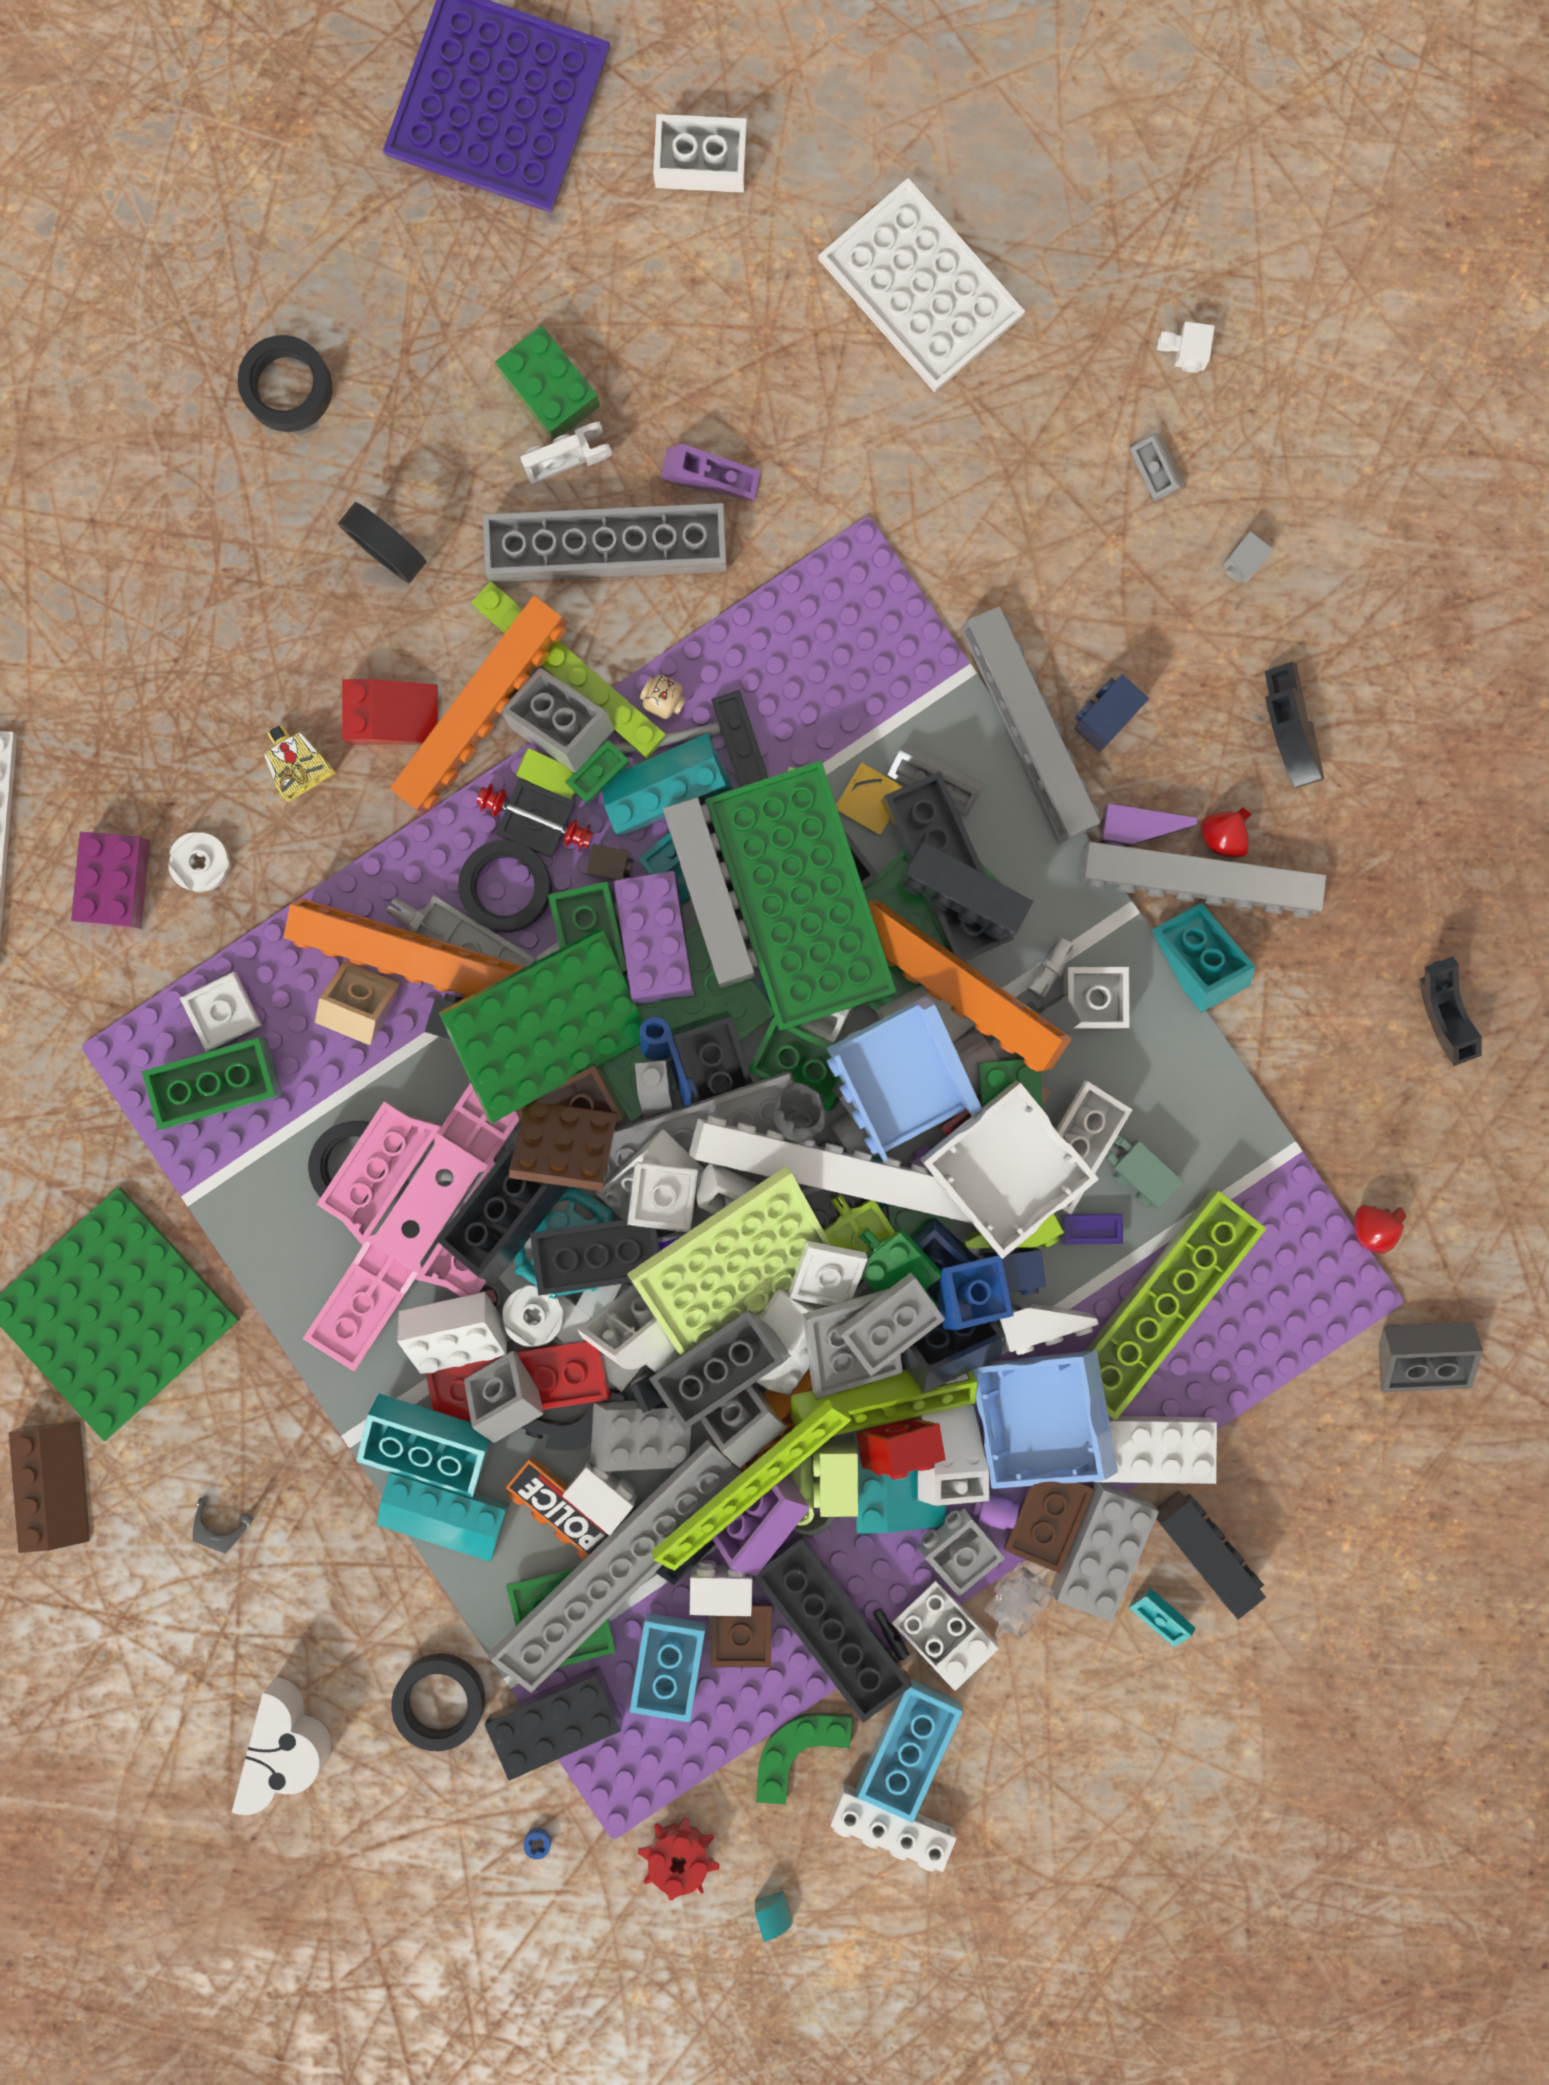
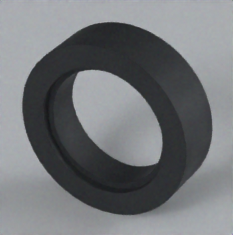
M276 335L259 341L245 354L238 371V389L244 404L263 425L277 431L295 432L313 425L323 416L332 397V379L325 362L309 343L294 336ZM283 357H292L303 361L310 367L313 375L311 393L304 403L294 409L285 411L272 409L265 405L259 397L258 380L260 374L272 361Z
M354 502L338 522L340 528L361 548L407 583H410L427 563L426 559L405 538L358 502Z
M497 840L480 846L467 858L460 872L458 888L465 910L475 921L494 931L515 932L529 927L543 915L549 904L548 895L551 894L552 884L545 863L533 850L515 841ZM504 857L514 858L525 863L534 879V892L528 905L521 911L507 916L489 912L481 904L477 895V880L482 869L491 861Z
M350 1121L337 1124L326 1130L315 1142L309 1156L308 1172L311 1184L320 1198L332 1181L328 1172V1160L333 1148L348 1137H361L370 1122Z
M444 1653L424 1656L406 1669L394 1689L391 1702L394 1723L400 1734L418 1748L427 1751L453 1749L464 1743L473 1734L482 1717L486 1700L484 1685L477 1671L460 1657ZM441 1674L453 1678L462 1686L466 1694V1715L461 1722L451 1728L444 1730L431 1729L419 1722L413 1714L410 1704L412 1688L420 1679L429 1675Z

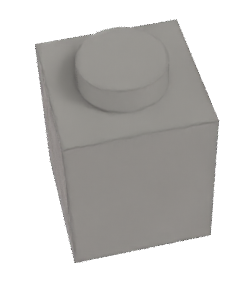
M1249 531L1222 566L1226 569V573L1231 579L1236 582L1242 581L1246 584L1273 551V548Z

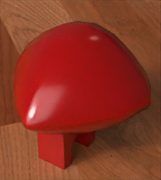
M1242 807L1237 812H1219L1202 819L1201 833L1206 846L1212 852L1228 858H1239L1247 855L1249 837L1245 822L1252 814Z
M1361 1205L1355 1213V1233L1360 1244L1364 1248L1380 1254H1385L1394 1249L1403 1233L1404 1225L1402 1222L1407 1217L1403 1208L1398 1207L1391 1213L1389 1209L1382 1210L1374 1206Z

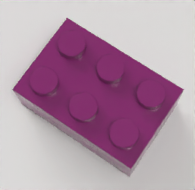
M80 831L71 921L81 924L141 929L150 840L139 836Z

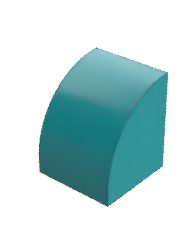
M784 1891L755 1900V1916L764 1942L780 1936L791 1927L793 1919Z

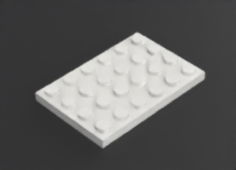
M909 178L818 255V260L934 392L940 389L1025 314V310Z

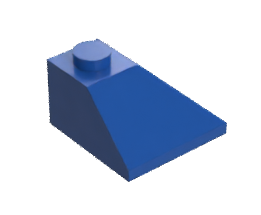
M999 1255L942 1268L937 1299L940 1313L945 1319L942 1322L944 1329L959 1330L1014 1316L1003 1262Z

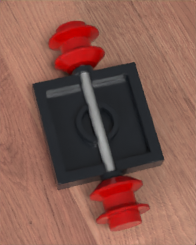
M518 779L510 801L507 800L506 790L502 789L497 793L493 791V784H490L487 788L482 787L476 803L480 805L481 812L489 808L492 810L493 817L502 811L505 812L496 832L498 836L521 843L553 858L562 836H564L565 846L568 847L574 843L578 845V852H581L583 847L588 849L593 840L594 832L590 831L591 824L582 828L579 826V819H576L567 825L575 805L573 800L522 779Z

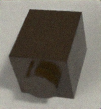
M593 844L587 874L590 877L610 881L622 880L626 877H631L634 860L629 859V851Z

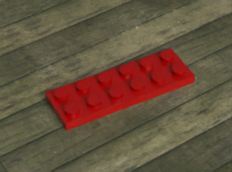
M586 1340L514 1351L519 1356L539 1390L543 1410L604 1401L611 1398L603 1353ZM501 1357L489 1361L483 1360L469 1363L461 1367L437 1370L434 1373H426L433 1411L464 1421H471L464 1379Z

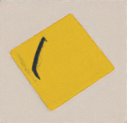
M861 763L836 806L841 813L880 835L889 822L881 800L884 795L903 788V786L866 764Z

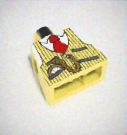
M279 725L268 732V736L275 747L267 751L264 756L282 799L290 802L336 774L335 769L301 732L290 737L283 725Z

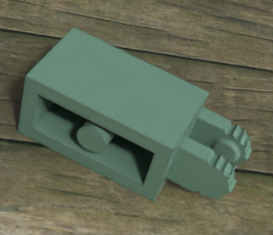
M1118 1134L1114 1143L1120 1146L1124 1152L1118 1159L1112 1154L1111 1150L1105 1156V1159L1112 1164L1110 1167L1116 1171L1113 1177L1125 1188L1130 1184L1138 1192L1135 1197L1147 1208L1152 1205L1154 1208L1160 1209L1184 1183L1140 1141L1134 1140L1130 1145Z

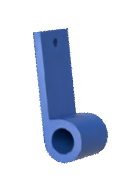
M658 1017L646 1019L640 1027V1049L643 1056L650 1060L669 1059L683 1106H690L691 1094L696 1095V1090L692 1078L686 1079L668 1023Z

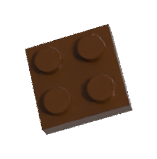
M752 1604L751 1616L711 1615L710 1667H771V1604Z

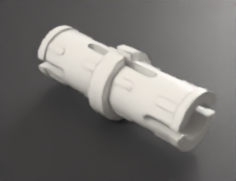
M1059 938L1047 960L1043 959L1040 964L1042 967L1028 989L1035 995L1045 998L1057 977H1061L1064 973L1062 969L1076 947L1071 942Z

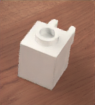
M1185 321L1179 335L1171 332H1161V336L1158 338L1157 350L1164 352L1176 351L1175 366L1182 367L1183 371L1196 373L1200 370L1204 371L1210 360L1215 326Z

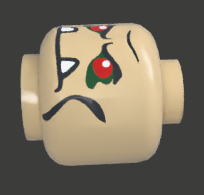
M661 674L655 678L650 677L640 695V699L643 700V708L663 719H668L673 712L679 715L686 701V698L682 697L683 686Z

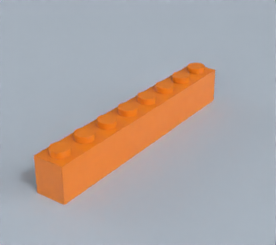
M533 595L391 785L390 789L418 811L426 813L428 810L435 808L441 799V796H439L446 786L449 787L454 783L459 774L457 771L464 762L467 763L473 758L477 750L475 748L482 738L485 739L491 734L494 729L493 723L500 714L503 715L501 712L503 707L531 678L529 675L534 668L541 666L549 655L547 651L554 642L557 643L563 638L569 622Z
M301 898L289 906L284 938L294 941V945L302 948H317L322 950L321 952L327 956L349 958V961L356 965L368 964L377 967V970L381 973H397L405 976V979L410 982H426L432 984L439 991L458 992L462 994L463 998H467L524 968V966L308 899Z
M868 900L888 965H896L904 971L902 974L905 978L913 983L918 984L920 982L927 987L926 992L931 997L949 1003L951 1011L956 1015L971 1019L976 1023L975 1028L987 1036L993 1035L1000 1040L999 1045L1004 1050L1012 1054L1016 1052L1025 1058L1023 1062L1029 1068L1037 1072L1053 1069L1072 1038L881 901Z

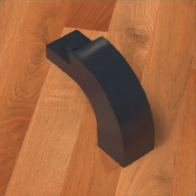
M1450 957L1426 966L1425 977L1420 978L1421 994L1431 1026L1444 1053L1453 1066L1482 1056V1037L1468 1017L1460 996L1459 964L1454 957Z
M610 1389L611 1398L597 1402L624 1401L626 1392ZM591 1402L587 1412L576 1420L558 1422L540 1416L521 1428L526 1430V1435L542 1439L543 1435L548 1436L545 1449L570 1451L583 1448L592 1442L594 1402Z

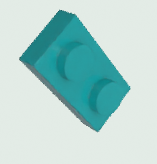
M1151 1588L1134 1598L1129 1606V1609L1173 1647L1190 1638L1196 1627Z

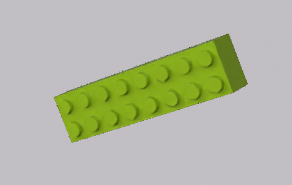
M1211 1189L1085 1349V1351L1097 1350L1107 1412L1114 1420L1118 1419L1267 1229L1218 1190Z

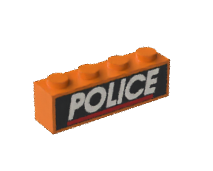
M531 1455L505 1487L510 1491L508 1496L518 1505L524 1503L532 1510L531 1515L542 1525L548 1523L556 1530L554 1532L555 1536L564 1544L568 1545L570 1542L578 1549L577 1554L585 1560L609 1535L563 1497L568 1485Z

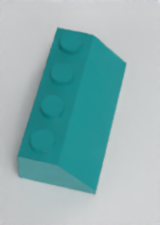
M706 733L620 772L602 790L604 807L615 833L627 836L665 819L663 808L697 797L699 803L707 798L732 789L711 736L709 733Z
M390 1472L380 1501L376 1525L491 1562L510 1503L476 1492L473 1498H469Z

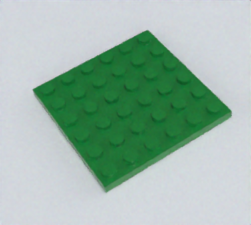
M118 1187L0 1294V1327L104 1442L113 1436L240 1320L122 1187Z

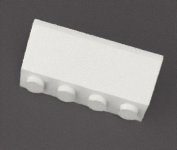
M1085 1080L1056 1131L1067 1143L1072 1145L1095 1174L1132 1109ZM1083 1193L1061 1210L1072 1214Z

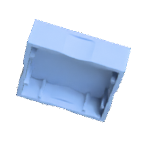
M1097 1350L997 1360L972 1370L977 1381L976 1401L984 1426V1447L992 1489L1032 1486L1041 1482L1077 1483L1104 1481L1118 1473Z

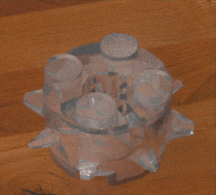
M1019 1563L1012 1571L1009 1579L1005 1576L1000 1579L994 1588V1592L997 1593L996 1597H993L984 1608V1611L999 1623L995 1634L997 1638L1006 1632H1010L1018 1638L1023 1637L1035 1625L1033 1621L1040 1611L1045 1612L1054 1596V1591L1045 1583L1049 1570L1045 1569L1039 1574H1034Z

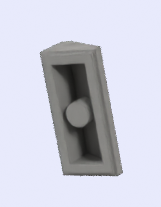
M1154 433L1129 448L1154 502L1186 487L1162 434Z

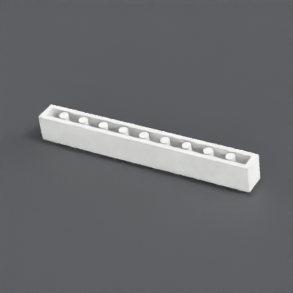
M709 1115L707 1120L699 1118L697 1120L689 1155L695 1160L769 1177L786 1166L799 1184L972 1223L936 1178L929 1173L926 1166L912 1163L911 1168L900 1166L901 1161L887 1157L888 1160L885 1162L883 1160L872 1159V1154L864 1151L855 1150L854 1155L844 1153L843 1147L826 1143L825 1148L814 1146V1140L796 1142L785 1139L783 1133L768 1129L767 1134L755 1132V1126L738 1122L737 1127L726 1125L727 1120Z

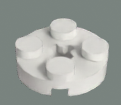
M193 832L181 836L173 844L169 853L171 856L170 864L168 863L172 878L181 887L198 893L211 891L220 886L232 867L229 852L223 842L215 836L206 833ZM194 856L206 857L204 862L206 866L203 869L199 867L193 868L192 865L195 864Z
M526 1285L514 1291L504 1304L502 1316L505 1330L511 1339L523 1346H539L548 1343L555 1338L562 1328L564 1307L558 1296L556 1299L549 1298V1294L538 1296L536 1285ZM539 1309L541 1321L534 1320L532 1323H529L527 1321L528 1314L525 1313L526 1310Z

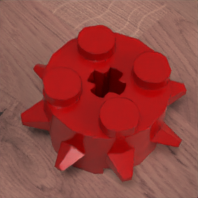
M684 1817L680 1825L673 1823L662 1827L656 1823L654 1825L656 1835L652 1845L638 1848V1854L648 1861V1874L643 1880L644 1883L653 1882L662 1892L666 1893L668 1900L671 1901L680 1895H686L693 1891L701 1895L704 1893L702 1883L706 1878L707 1872L719 1870L720 1867L718 1862L709 1857L708 1845L714 1838L713 1834L703 1835L696 1827L692 1826L691 1828L688 1817ZM677 1856L679 1860L684 1858V1861L677 1862L673 1858Z

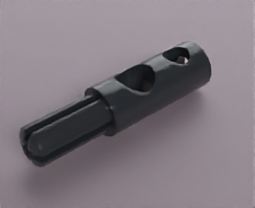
M881 1608L875 1610L873 1615L882 1629V1634L898 1661L904 1660L910 1655L908 1649Z

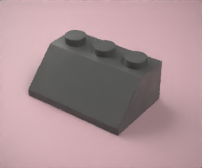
M1474 1322L1383 1326L1379 1342L1382 1392L1472 1388L1483 1352Z

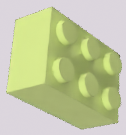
M829 1439L813 1453L814 1477L819 1476V1478L813 1479L814 1508H820V1517H858V1454L855 1440Z

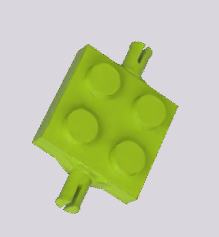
M842 1193L836 1195L842 1206H840L835 1197L830 1200L840 1214L835 1222L823 1229L831 1246L865 1252L867 1255L870 1248L858 1237L862 1231L869 1228L879 1241L895 1233L875 1201L867 1200L857 1207L850 1208Z

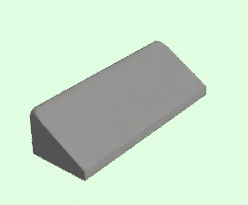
M903 744L888 776L906 785H910L940 771L957 810L968 815L983 783L907 744Z

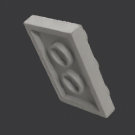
M909 1273L836 1330L870 1376H872L945 1319L912 1273Z

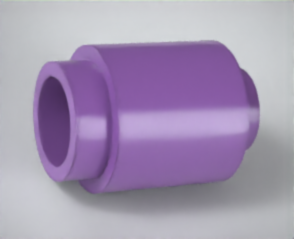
M989 1495V1501L974 1502L972 1516H976V1523L1002 1530H1006V1528L1013 1529L1016 1524L1019 1506L1012 1504V1500Z

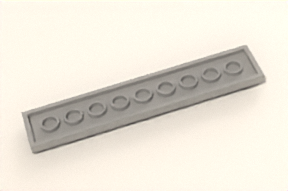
M707 1440L488 1653L490 1661L532 1693L662 1566V1564L654 1561L651 1551L744 1471L731 1462L711 1441Z

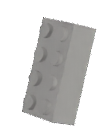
M1095 1482L1093 1485L1095 1489L1062 1571L1060 1574L1056 1573L1050 1591L1057 1602L1112 1622L1159 1511L1150 1500L1103 1482Z

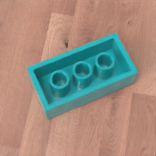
M378 1393L367 1415L356 1462L473 1498L482 1477L491 1441L473 1429L470 1422Z

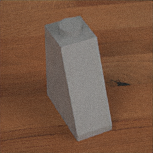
M665 1060L635 1063L637 1092L644 1120L673 1111L674 1101L670 1062Z

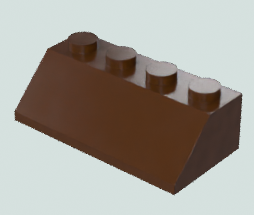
M80 1421L21 1426L10 1431L9 1444L18 1553L49 1551L89 1542L90 1534Z

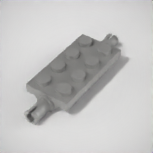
M434 895L424 909L417 910L397 896L391 903L399 907L401 911L390 905L387 908L386 913L407 924L411 932L524 967L537 960Z

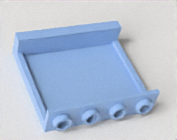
M926 996L827 1048L831 1056L827 1063L835 1077L840 1075L843 1085L839 1088L847 1103L852 1101L856 1111L852 1112L853 1118L860 1129L865 1128L868 1137L864 1138L865 1143L871 1154L877 1153L884 1162L888 1160L885 1152L964 1110H967L971 1115L982 1110L935 1004Z

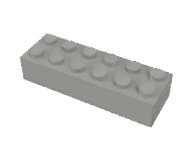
M697 797L663 808L720 988L722 989L755 978L754 970H758L759 967L753 949L747 950L744 943L750 940L744 920L737 921L735 913L741 912L735 892H728L726 887L727 884L731 883L725 862L719 863L717 856L722 855L716 833L709 834L708 827L713 826L707 805H700Z

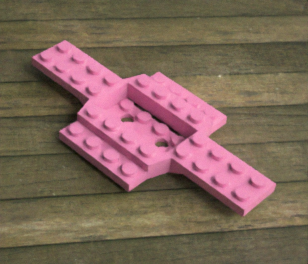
M471 1083L443 1125L409 1117L388 1102H383L316 1204L343 1221L362 1244V1248L303 1337L305 1341L355 1371L415 1279L446 1287L460 1297L477 1294L481 1291L486 1280L477 1277L440 1243L437 1244L423 1267L421 1266V1260L478 1173L485 1171L470 1196L497 1163L495 1156L520 1120L515 1111L494 1123L489 1122ZM434 1140L435 1145L378 1232L371 1235ZM440 1169H449L453 1173L454 1179L449 1186H441L437 1183L436 1173ZM408 1220L416 1221L420 1227L419 1234L413 1238L405 1236L402 1232L404 1222Z

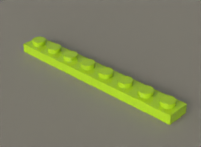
M491 581L471 602L473 607L504 634L523 610ZM560 641L552 644L547 651L549 655L541 666L552 676L604 709L609 716L614 730L648 759L667 738L666 734Z
M828 1399L651 1551L654 1561L675 1571L852 1420L849 1412Z

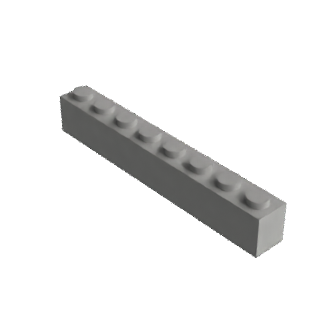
M999 606L969 618L961 627V631L1060 843H1063L1098 826L1101 823L1099 820V810L1090 801L1086 782L1082 776L1078 775L1074 766L1073 754L1069 749H1066L1061 738V729L1053 721L1049 713L1048 701L1044 695L1040 694L1036 685V675L1026 664L1023 647L1020 642L1015 640L1011 631V622L1008 616L1003 614Z
M1089 842L1083 849L1079 882L1088 883L1087 887L1093 889H1105L1106 885L1117 887V891L1122 893H1135L1136 889L1147 891L1146 895L1151 897H1165V894L1176 895V900L1192 902L1194 898L1206 899L1205 903L1208 905L1222 906L1224 902L1235 903V908L1252 910L1253 906L1264 907V912L1282 914V911L1286 910L1293 911V916L1311 918L1312 914L1322 911L1326 875Z

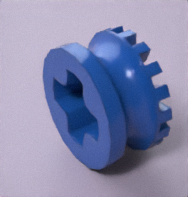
M533 1828L525 1837V1854L532 1859L544 1858L550 1851L551 1837L545 1829ZM539 1838L543 1839L542 1846L544 1848L532 1849L533 1842L531 1839L537 1841Z

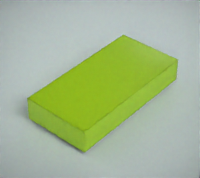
M527 747L515 775L570 800L573 797L574 791L565 781L574 772L560 762Z

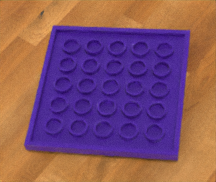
M436 0L385 142L383 153L385 156L552 213L611 48L610 42L490 0Z

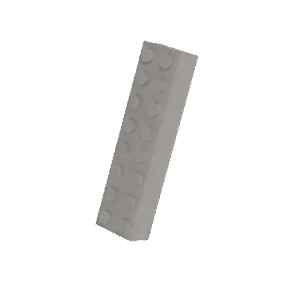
M723 503L483 514L485 575L489 582L727 572Z

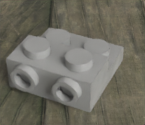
M965 1508L960 1512L952 1511L945 1518V1524L937 1531L930 1530L926 1532L921 1539V1544L918 1546L925 1559L958 1596H961L1005 1559L1002 1552Z

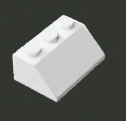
M777 1289L759 1318L775 1331L791 1356L756 1382L771 1391L786 1395L792 1393L809 1368L803 1314L826 1307L825 1305L790 1299L788 1291Z

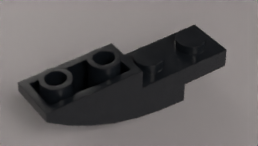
M1289 662L1266 670L1265 676L1269 696L1265 697L1267 709L1280 754L1294 787L1298 788L1324 780L1313 722L1308 721L1297 664Z

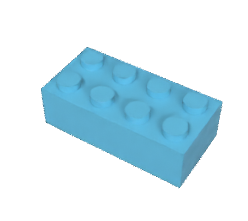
M911 1679L912 1687L897 1697L892 1705L856 1785L857 1798L913 1823L960 1720L963 1709L960 1701Z

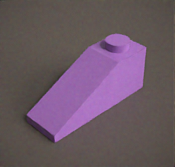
M682 443L666 450L661 478L685 487L752 501L755 500L760 471Z
M1108 804L1104 807L1099 843L1130 847L1191 828L1197 824L1198 818Z

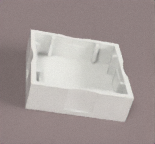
M1017 1081L1010 1084L982 1107L981 1111L971 1116L920 1158L922 1163L1002 1259L1036 1232L1050 1215L1065 1208L1099 1180L1072 1145L1067 1143L1055 1130L1049 1117L1029 1092Z

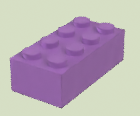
M670 871L614 881L632 1001L635 1005L695 996L678 879L675 872Z

